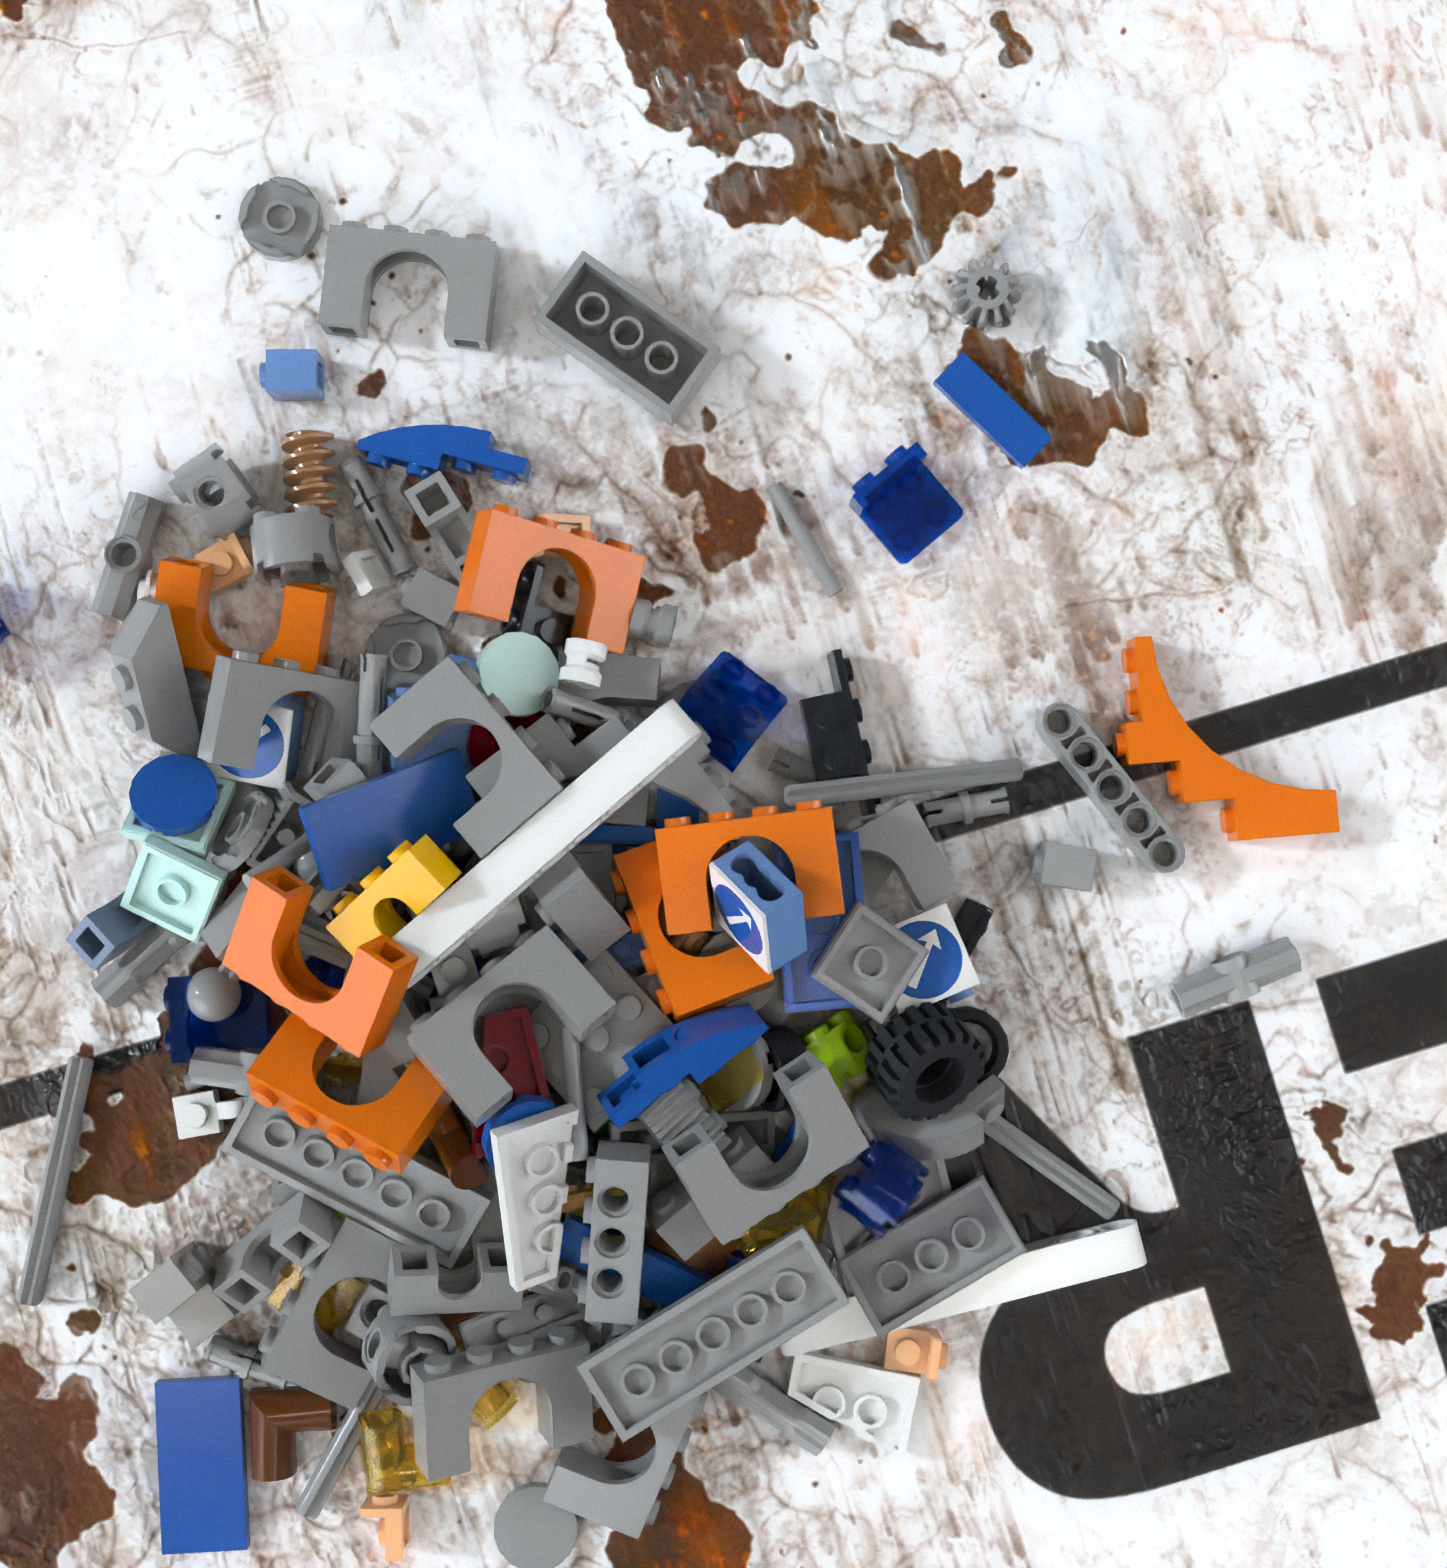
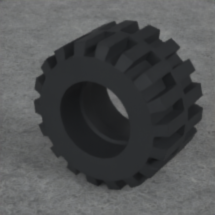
M922 1002L919 1007L911 1005L906 1007L903 1013H896L890 1017L891 1021L886 1025H882L876 1031L878 1033L877 1037L871 1039L868 1045L870 1052L865 1055V1063L867 1065L865 1070L868 1077L895 1113L897 1112L904 1119L911 1118L912 1121H921L925 1117L927 1120H932L941 1113H949L958 1103L961 1105L967 1099L966 1096L969 1092L975 1090L978 1085L977 1079L983 1076L985 1070L982 1065L986 1062V1054L982 1051L984 1048L957 1014L942 1003L937 1002L935 1005H932L931 1002Z

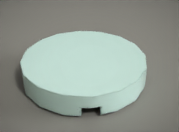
M524 632L505 633L488 642L478 655L476 672L482 680L476 685L486 697L493 692L510 711L506 716L528 717L540 711V699L544 690L548 686L558 688V662L550 647L536 636Z

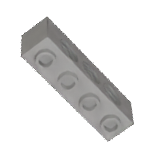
M599 1140L596 1156H588L586 1183H594L593 1197L585 1196L583 1223L591 1224L590 1237L583 1236L580 1256V1263L588 1264V1277L580 1276L578 1288V1303L586 1304L585 1321L637 1325L652 1144ZM616 1187L623 1189L626 1194L623 1196H613L607 1190ZM615 1228L620 1230L623 1234L620 1236H611L608 1235L605 1232V1230ZM614 1269L620 1274L610 1276L603 1273L602 1270Z

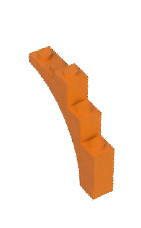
M1152 636L1134 637L1126 642V648H1123L1121 651V664L1123 672L1129 673L1130 690L1125 692V707L1127 714L1133 715V722L1117 725L1118 733H1113L1112 736L1113 753L1115 758H1120L1121 767L1171 763V770L1166 772V787L1170 796L1174 795V804L1224 800L1225 808L1220 809L1219 819L1221 830L1223 833H1227L1228 841L1340 832L1336 790L1299 789L1271 783L1238 769L1213 752L1188 727L1171 701L1157 667Z

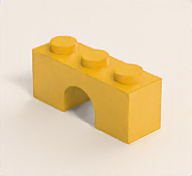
M426 834L414 845L406 839L387 857L392 865L386 871L377 866L359 883L365 890L358 897L351 891L332 908L338 916L325 928L353 957L358 946L383 934L392 938L407 924L394 910L391 898L403 901L418 915L462 874L458 867Z

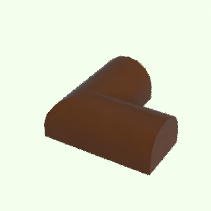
M450 1102L428 1136L437 1150L451 1183L458 1189H473L489 1181V1175L481 1158L474 1159L472 1157L470 1135Z
M286 1386L284 1390L279 1389V1387L251 1388L249 1391L252 1479L259 1482H273L295 1475L297 1472L296 1432L335 1430L338 1427L337 1403L300 1386Z

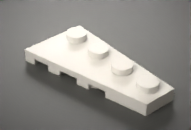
M572 1103L490 1130L509 1282L516 1292L557 1277L564 1227L560 1222L562 1204L567 1203L569 1186L565 1183L567 1164L572 1162L574 1144L571 1142L572 1126L577 1124L579 1109Z

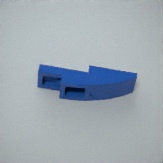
M416 425L400 427L359 439L356 447L364 457H367L366 463L372 466L390 470L392 464L407 468L406 473L408 475L423 480L439 470L444 475L447 463L450 462L452 463L451 468L458 472L475 475L476 470L492 473L491 479L496 482L515 486L516 480L528 483L532 468L527 458L494 450L496 439L492 432L464 426Z
M749 1004L728 1006L685 1019L655 1034L622 1056L630 1070L599 1093L597 1098L608 1117L620 1129L628 1121L640 1116L647 1106L665 1092L674 1089L680 1080L689 1073L698 1084L702 1083L709 1076L718 1073L724 1064L743 1049L752 1046L769 1028Z

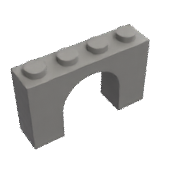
M350 220L343 221L342 225L329 224L318 324L326 334L367 338L372 295L380 277L387 270L398 264L420 262L434 267L447 279L448 299L443 336L448 346L490 351L501 256L496 241H491V238L486 235L475 233L467 234L466 238L450 237L449 233L437 229L425 230V234L411 233L407 228L398 225H385L383 230L367 228L368 226L364 223Z
M233 649L232 657L216 656L197 754L198 758L211 764L253 770L261 728L268 710L277 700L289 693L309 691L322 704L328 722L320 769L331 757L351 759L356 765L357 754L356 744L353 743V734H357L360 672H355L354 678L348 679L340 677L341 669L315 665L314 672L299 670L301 662L279 657L274 658L273 665L260 663V654ZM386 687V692H393V688Z
M559 651V673L560 668L566 665L567 656L564 651ZM607 655L606 661L600 664L599 672L602 675L600 690H585L567 686L560 682L558 685L559 690L603 705L658 708L661 662L660 659ZM549 713L554 721L560 718L557 715ZM563 718L574 732L578 723ZM574 781L563 782L561 784L565 788H567ZM650 785L644 786L600 825L648 827Z
M447 656L368 726L393 756L404 763L411 760L439 734L453 726L463 724L478 725L488 729L493 734L500 747L502 757L499 778L492 790L453 824L479 857L484 859L565 789L561 782L567 777L550 758L544 763L533 751L538 745L537 742L522 725L514 729L504 717L510 711L493 692L488 697L483 694L476 685L482 679L465 660L458 665L451 657Z
M896 796L874 808L878 816L863 823L860 817L837 829L839 833L858 831L860 851L877 854L892 865L917 910H925L961 890L912 799L900 803Z
M545 925L537 933L533 929L527 931L515 942L513 946L515 950L503 960L499 956L492 959L479 972L481 977L469 987L462 984L454 989L444 1001L447 1005L434 1015L431 1012L423 1014L409 1028L412 1033L407 1036L408 1048L477 1128L512 1099L513 1088L483 1055L475 1041L473 1032L476 1021L489 1004L509 995H526L536 998L546 1004L579 1042L614 1014L616 1002L548 925Z
M807 1050L773 1073L775 1080L793 1110L796 1124L794 1138L788 1151L774 1165L751 1173L739 1172L729 1168L713 1139L699 1123L661 1147L708 1227L723 1246L731 1240L745 1235L750 1227L768 1215L779 1212L787 1202L805 1190L816 1187L824 1177L840 1166L853 1162L858 1154L870 1147L826 1065L810 1050Z
M340 1213L339 1216L333 1214L331 1225L335 1228L332 1245L301 1269L300 1275L304 1276L297 1290L291 1288L287 1292L279 1309V1313L283 1315L276 1327L270 1325L266 1329L259 1343L258 1350L262 1351L261 1369L354 1411L372 1376L362 1361V1351L326 1333L317 1321L315 1309L322 1295L331 1286L342 1280L353 1277H367L387 1285L391 1246L403 1244Z
M556 1326L551 1328L548 1333L535 1336L517 1335L511 1337L508 1342L491 1346L483 1344L469 1347L466 1352L453 1355L435 1354L425 1358L422 1362L410 1364L415 1462L427 1481L431 1482L471 1471L469 1422L472 1411L478 1400L488 1389L497 1383L512 1378H525L535 1382L538 1431L553 1450L593 1440L592 1393L588 1392L589 1387L577 1369L578 1361L590 1355V1343L574 1326Z
M609 1335L606 1344L616 1339V1337ZM704 1392L651 1425L656 1443L649 1452L635 1460L614 1462L571 1445L562 1447L549 1477L543 1502L639 1539L644 1525L652 1526L661 1503V1500L656 1499L660 1488L668 1490L676 1470V1464H673L672 1460L676 1452L681 1454L685 1452L692 1433V1429L687 1426L692 1415L700 1417L708 1392Z

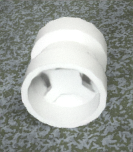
M567 638L564 653L567 656L566 665L560 668L558 682L585 690H600L602 675L599 669L600 664L606 661L608 647L592 640Z

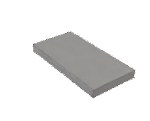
M981 1174L835 1261L878 1338L1023 1254L1027 1249L985 1177Z

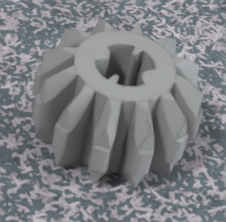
M992 257L986 258L983 268L979 262L973 259L968 264V271L959 269L955 275L958 284L952 285L949 291L951 296L957 298L951 307L953 312L965 310L966 312L961 322L963 325H967L972 318L977 319L976 326L979 331L984 330L987 320H989L994 328L1001 327L1003 323L1002 317L1011 319L1016 312L1012 304L1019 303L1021 299V293L1013 289L1019 282L1018 276L1005 277L1009 268L1008 263H1003L997 270L993 268L994 261ZM984 288L992 292L991 296L989 295L986 300L978 296L979 292L982 293Z

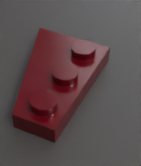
M521 1004L482 1016L479 1049L513 1088L512 1099L506 1106L513 1101H517L515 1097L525 1094L543 1096L551 1101L528 1007ZM486 1121L478 1128L475 1125L473 1128L472 1157L474 1159L485 1157L482 1150L481 1137Z

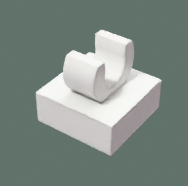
M377 547L352 552L341 561L345 567L339 576L341 581L352 579L357 587V590L350 595L352 599L386 592L398 583L393 578L390 568Z

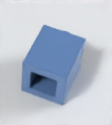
M266 349V363H260L259 366L260 385L262 388H265V391L275 401H324L325 360L316 349Z

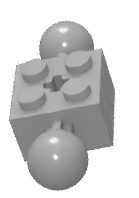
M312 850L291 865L292 873L305 882L318 869ZM243 880L240 881L200 933L215 957L222 962L248 891ZM305 912L302 923L323 932H329L325 927L331 921L324 912L321 915ZM300 950L305 962L310 954ZM223 964L219 967H209L200 970L190 979L186 987L185 998L188 1008L196 1017L204 1021L217 1022L228 1018L236 1011L240 1004L242 992L239 981L241 979Z

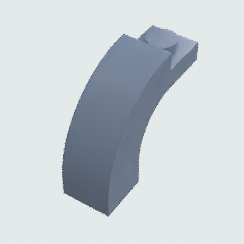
M125 891L109 903L87 914L65 939L93 971L131 948L157 925L120 906Z

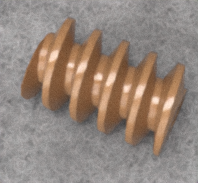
M299 430L286 433L285 436L288 438L281 442V449L289 455L283 457L282 466L290 471L284 474L283 482L292 488L285 491L284 499L293 505L287 507L285 513L294 512V509L301 505H317L320 507L321 515L332 519L334 515L328 514L327 509L339 505V501L326 497V492L337 489L338 486L334 482L326 481L325 476L335 473L337 470L335 466L324 464V459L333 457L336 454L335 450L324 448L323 443L335 439L334 434L318 430Z

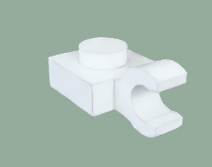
M218 1089L173 1097L172 1102L179 1140L224 1131L223 1119L237 1118L248 1096L220 1101Z

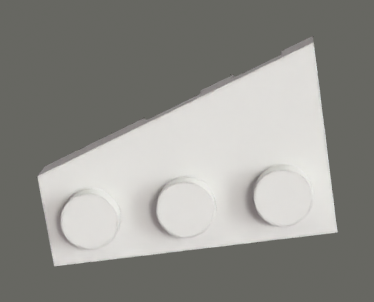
M809 1352L793 1356L787 1395L831 1421L839 1422L856 1432L857 1436L869 1443H875L890 1452L893 1457L904 1462L921 1378L917 1373L884 1369L883 1366Z

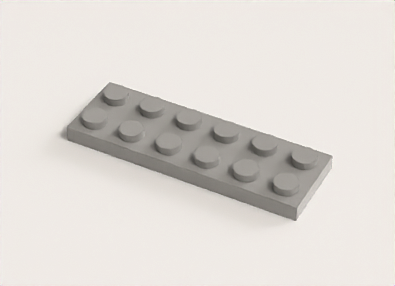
M251 1093L220 1148L221 1151L403 1245L435 1244L437 1262L450 1269L454 1266L494 1194L481 1186L467 1190L456 1188L451 1183L443 1166L418 1153H415L401 1175L389 1168L386 1171L379 1170L364 1158V1154L351 1147L348 1150L337 1147L326 1137V1133L313 1126L310 1129L299 1126L289 1117L288 1112L275 1105L273 1108L263 1106L252 1097Z
M801 1224L578 1361L577 1369L622 1442H625L850 1303L849 1298L806 1228Z

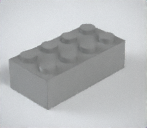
M584 250L534 317L540 334L671 427L674 426L720 362L721 348Z

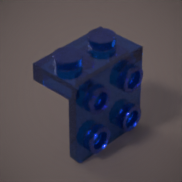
M917 442L908 449L903 445L899 446L883 461L887 465L885 469L876 476L869 472L857 481L852 487L855 494L852 495L849 503L851 509L901 565L908 564L958 522L963 515L960 505L924 465L923 462L928 454Z
M723 651L691 685L678 705L693 722L697 721L710 737L711 742L706 745L710 750V756L733 773L759 737L785 707L788 700L774 685L764 680L740 659L729 652Z
M195 974L167 977L168 985L163 993L164 1006L169 1011V1028L165 1034V1047L167 1052L170 1053L171 1064L189 1063L197 1046H211L240 1051L245 1048L264 1049L271 1040L269 996L252 984L240 980L242 995L236 1011L224 1020L209 1022L196 1017L187 1005V985Z

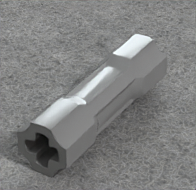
M157 924L127 953L113 961L92 980L91 984L107 1004L113 1008L120 1007L143 986L144 982L184 945L192 941Z
M750 1366L743 1368L711 1388L734 1404L742 1405L785 1433L791 1441L816 1457L823 1451L836 1427L833 1420L831 1421L788 1396L787 1393L759 1376Z

